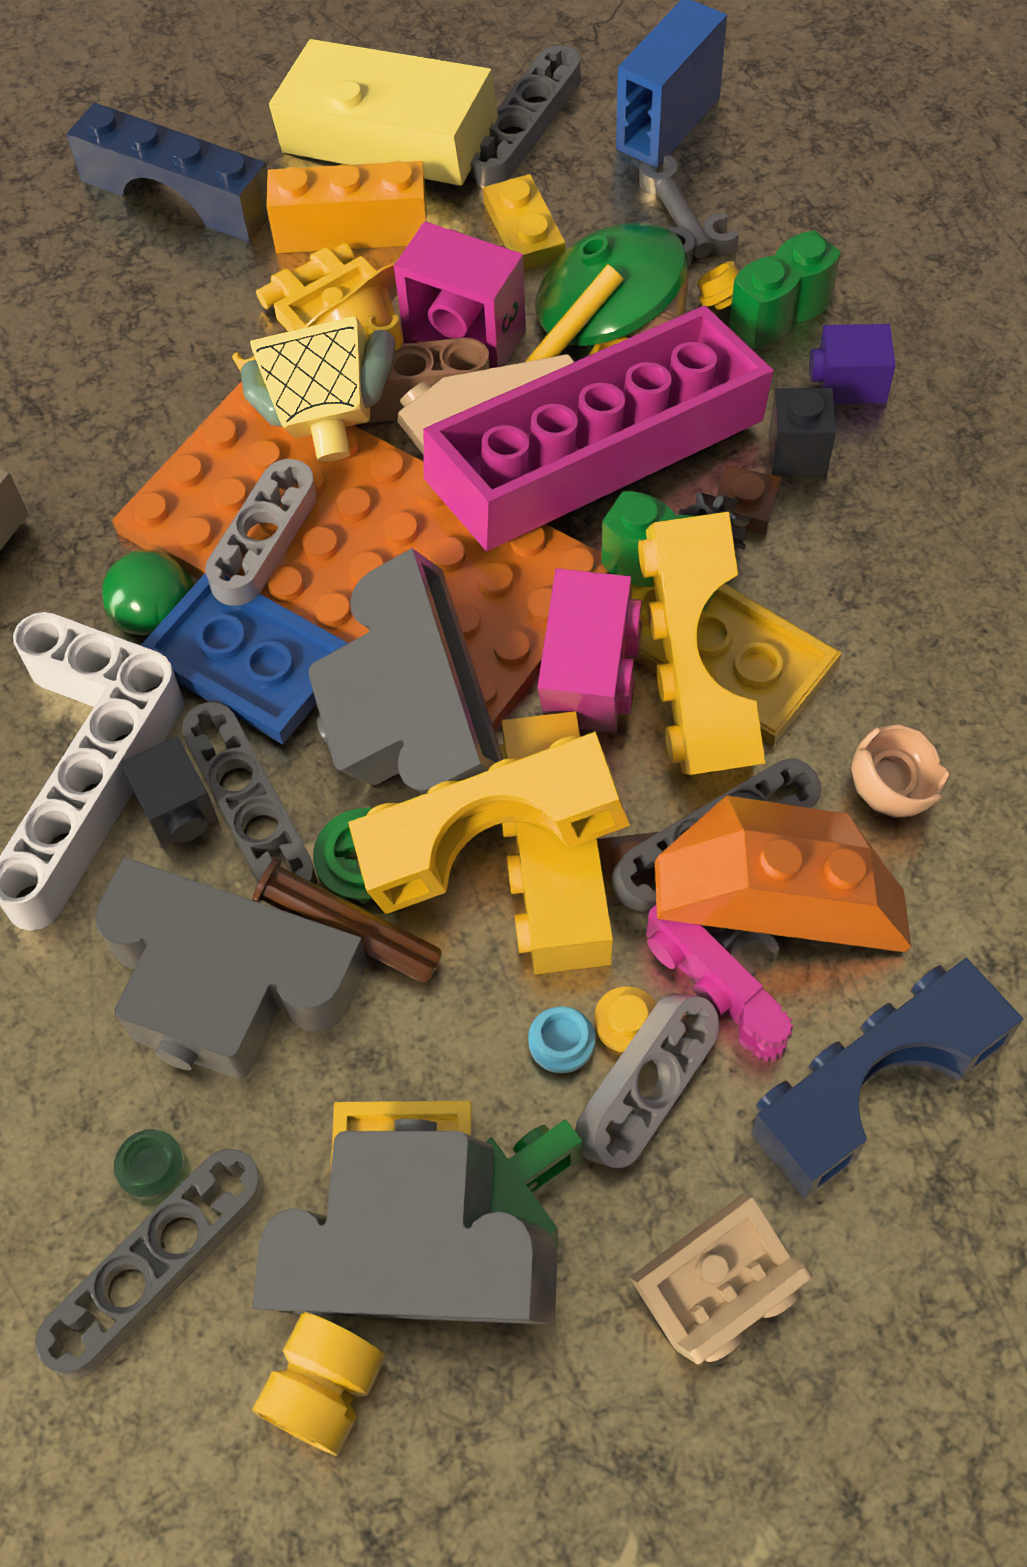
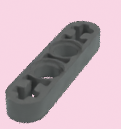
M556 45L544 49L497 108L498 119L494 126L492 123L489 128L490 135L484 137L480 144V154L476 152L471 161L469 177L474 183L485 187L507 181L511 178L581 82L580 55L575 49L564 45ZM535 96L547 98L546 101L539 103L526 102L528 98ZM515 126L525 129L517 134L502 132L506 128Z
M206 702L191 709L183 719L182 732L184 739L257 884L272 861L271 857L282 852L284 861L292 873L317 885V877L311 857L234 713L229 707L217 702ZM212 725L220 732L226 750L221 751L217 755L208 736L203 732V729ZM245 768L253 774L250 783L241 790L227 791L220 786L221 778L231 769ZM269 815L278 821L277 829L268 838L258 840L247 837L244 834L246 825L254 817Z
M798 759L779 761L633 847L620 859L612 871L611 888L615 897L622 905L632 910L646 911L652 909L656 905V881L654 880L650 886L642 884L637 887L632 882L631 876L636 871L642 873L654 867L659 854L726 795L769 802L767 798L781 785L788 786L793 783L799 793L796 796L789 795L778 803L812 808L818 802L821 794V782L817 773L807 763Z
M225 1149L217 1151L205 1159L45 1318L39 1327L35 1340L37 1355L45 1366L61 1377L70 1379L86 1377L94 1372L255 1210L263 1196L264 1181L260 1170L251 1156L241 1150ZM244 1170L245 1172L240 1178L245 1187L244 1191L237 1197L232 1193L225 1192L211 1205L213 1211L220 1217L211 1225L202 1210L191 1202L200 1195L208 1206L221 1191V1187L217 1182L219 1175L226 1171L229 1175L236 1176ZM181 1217L191 1218L196 1221L198 1235L191 1248L179 1254H172L163 1250L161 1236L168 1223ZM129 1269L142 1272L145 1276L146 1286L139 1301L124 1308L113 1306L109 1300L108 1290L114 1277L120 1272ZM92 1300L100 1311L115 1321L106 1330L96 1320L81 1337L83 1344L87 1347L83 1354L76 1358L66 1352L58 1358V1355L65 1347L63 1341L59 1338L62 1332L70 1327L79 1333L96 1318L85 1309Z

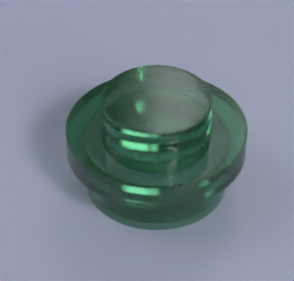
M156 1129L139 1131L127 1138L118 1149L114 1160V1174L119 1185L129 1195L143 1200L156 1199L170 1192L181 1179L185 1165L184 1154L178 1142L170 1134Z

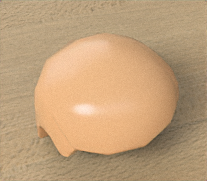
M899 723L873 729L858 745L851 766L855 789L873 810L893 818L912 817L929 809L942 799L940 794L950 776L949 770L941 765L938 751L920 730Z

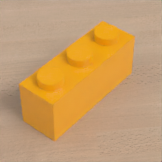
M394 161L390 163L356 165L342 164L338 166L305 168L290 167L268 170L267 211L276 254L314 252L323 247L331 250L342 243L348 244L351 249L408 246L424 221L428 222L423 161Z

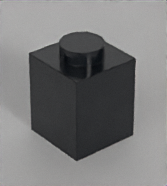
M775 388L769 427L771 475L827 476L836 435L832 388Z
M178 736L120 762L162 849L176 842L184 843L199 837L207 827L219 822L208 792Z

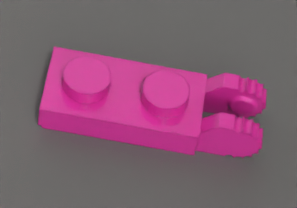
M657 905L650 909L646 936L648 937V946L657 959L670 969H675L678 966L695 983L693 988L698 997H703L710 1001L718 1016L725 1012L738 1025V1043L746 1051H752V1057L756 1056L759 1058V1061L765 1060L766 1063L769 1060L775 1062L777 1057L781 1058L783 1052L786 1051L788 1039L792 1036V1029L794 1025H791L792 1018L787 1016L788 1012H783L781 1010L782 1006L763 989V985L701 925L657 919Z

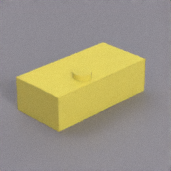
M309 39L269 102L282 153L348 165L390 163L394 161H423L424 179L461 186L471 170V161L476 152L479 154L481 152L480 144L485 136L490 135L489 128L493 123L494 126L498 119L492 69L313 39Z

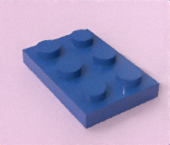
M205 572L141 646L165 656L170 662L177 682L209 702H217L229 707L235 717L284 744L317 704L308 673L309 667L317 660L348 643L261 594L251 602L243 605L231 606L223 604L214 597ZM224 575L225 581H230L231 578Z

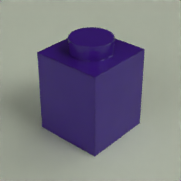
M890 324L823 325L820 348H811L810 382H819V388H832L834 404L887 403L896 367Z

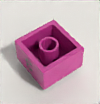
M424 221L394 265L403 342L408 344L472 338L482 342L487 347L490 369L505 366L526 333L523 254L504 246H498Z
M555 569L538 681V693L543 715L576 711L579 729L617 733L619 714L631 715L635 679H633L634 659H628L627 657H639L643 626L641 621L642 600L632 599L631 576Z

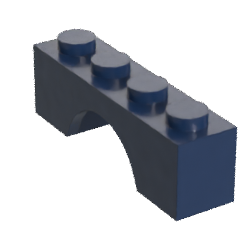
M95 102L66 134L81 182L123 196L138 178L156 180L184 197L197 211L206 227L247 242L253 239L269 218L267 211L268 170L266 162Z
M967 957L949 971H946L941 965L930 970L912 987L911 993L914 995L913 998L898 1009L891 1003L885 1004L861 1025L860 1030L864 1033L861 1037L846 1048L840 1041L831 1044L809 1064L808 1068L812 1071L809 1076L794 1087L787 1080L783 1081L758 1101L756 1108L759 1110V1113L756 1116L751 1136L804 1200L858 1159L867 1141L860 1118L859 1095L861 1088L871 1078L893 1067L918 1065L939 1070L960 1081L1009 1043L1024 1018Z

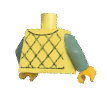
M393 314L392 322L384 327H377L375 316H368L366 324L369 338H367L366 330L357 317L352 316L250 341L254 353L253 357L244 360L239 351L232 356L241 372L245 399L270 425L283 427L294 438L312 435L317 461L332 462L350 456L345 427L369 421L370 406H373L381 398L393 365L394 353L402 346L404 341L398 315Z

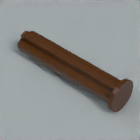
M276 856L272 859L255 889L252 901L258 903L264 901L282 911L361 937L367 955L420 982H427L432 977L442 956V951L439 947L281 867L282 859Z

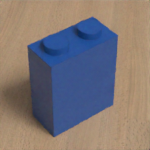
M680 0L618 66L616 150L658 168L664 162V156L670 155L720 99L727 14L693 0Z

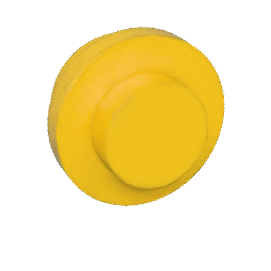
M728 261L716 266L697 281L696 284L701 292L698 299L702 306L714 305L717 310L731 305L734 279L742 270H738L734 261Z
M624 986L612 989L599 1000L595 1009L594 1026L597 1035L609 1048L618 1052H624L656 1006V1001L650 994L636 987Z

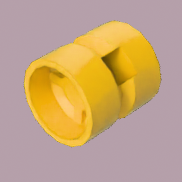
M304 1312L300 1315L282 1350L289 1362L286 1370L271 1371L252 1411L292 1436L324 1452L338 1456L357 1418L350 1404L354 1397L368 1396L386 1356L377 1347L352 1332L321 1317Z

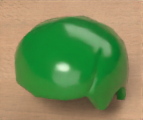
M144 549L132 551L118 559L104 577L102 597L105 614L125 633L150 635L193 587L192 578L181 564L161 551Z

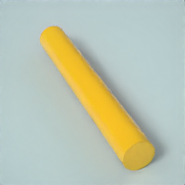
M607 264L525 362L559 356L624 278Z

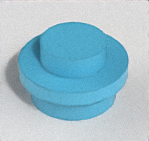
M559 1006L547 1009L539 1014L531 1024L528 1034L529 1050L534 1060L544 1069L555 1073L573 1072L584 1066L593 1054L595 1047L594 1028L589 1019L574 1008Z

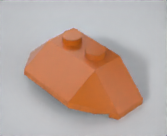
M726 795L659 854L655 861L657 919L899 952H907L912 946L904 889L847 813Z

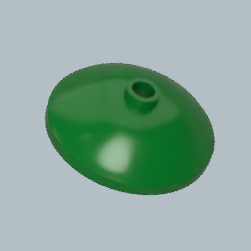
M629 222L609 226L580 239L554 261L540 284L535 300V310L541 326L549 334L607 264L617 271L624 280L569 345L587 346L609 342L628 335L646 325L673 301L685 281L688 270V258L680 239L665 227L643 222Z

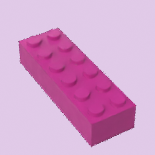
M704 305L423 428L424 480L486 551H489L762 422L774 370Z

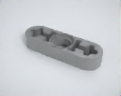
M283 459L271 464L264 471L210 555L205 571L214 597L221 603L231 606L243 605L254 600L263 589L316 502L317 492L314 478L308 465L295 459ZM293 484H298L299 489L292 487ZM280 488L286 490L282 498L279 491ZM259 523H272L278 527L276 533L265 540H254L247 536L248 531ZM243 565L245 576L236 575ZM225 574L233 576L230 581H225Z
M672 993L663 997L656 1004L577 1120L575 1132L582 1140V1155L586 1159L612 1168H624L638 1158L716 1041L719 1019L710 1001L703 997ZM686 1013L687 1015L685 1016L683 1024L681 1018L683 1014ZM687 1028L688 1032L686 1036L682 1037L685 1032V1029ZM662 1043L666 1044L664 1049H661ZM652 1060L658 1070V1081L652 1093L643 1097L638 1088V1076L642 1067ZM632 1107L636 1110L633 1115L629 1114L633 1109ZM610 1122H613L610 1130L612 1134L615 1136V1139L613 1143L609 1146L608 1144L611 1138L605 1130Z

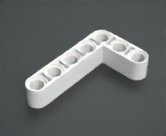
M47 612L35 613L24 618L14 631V645L36 684L94 708L0 855V907L14 925L20 929L30 931L42 929L50 925L60 915L134 791L120 762L164 742L184 707L181 689L172 666L165 656L135 643ZM158 687L150 692H145L150 688ZM129 734L126 738L120 741H114L116 738L122 735ZM99 783L96 788L82 792L89 785ZM69 833L64 840L55 844H49L55 837ZM36 885V888L25 897L16 898L26 887Z

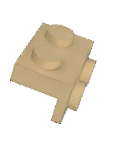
M741 1194L629 1278L674 1349L694 1363L700 1364L705 1360L707 1362L719 1360L731 1353L742 1341L741 1333L762 1316L765 1318L773 1317L791 1307L799 1297L798 1289L810 1281L813 1275L804 1262L790 1257L754 1198Z

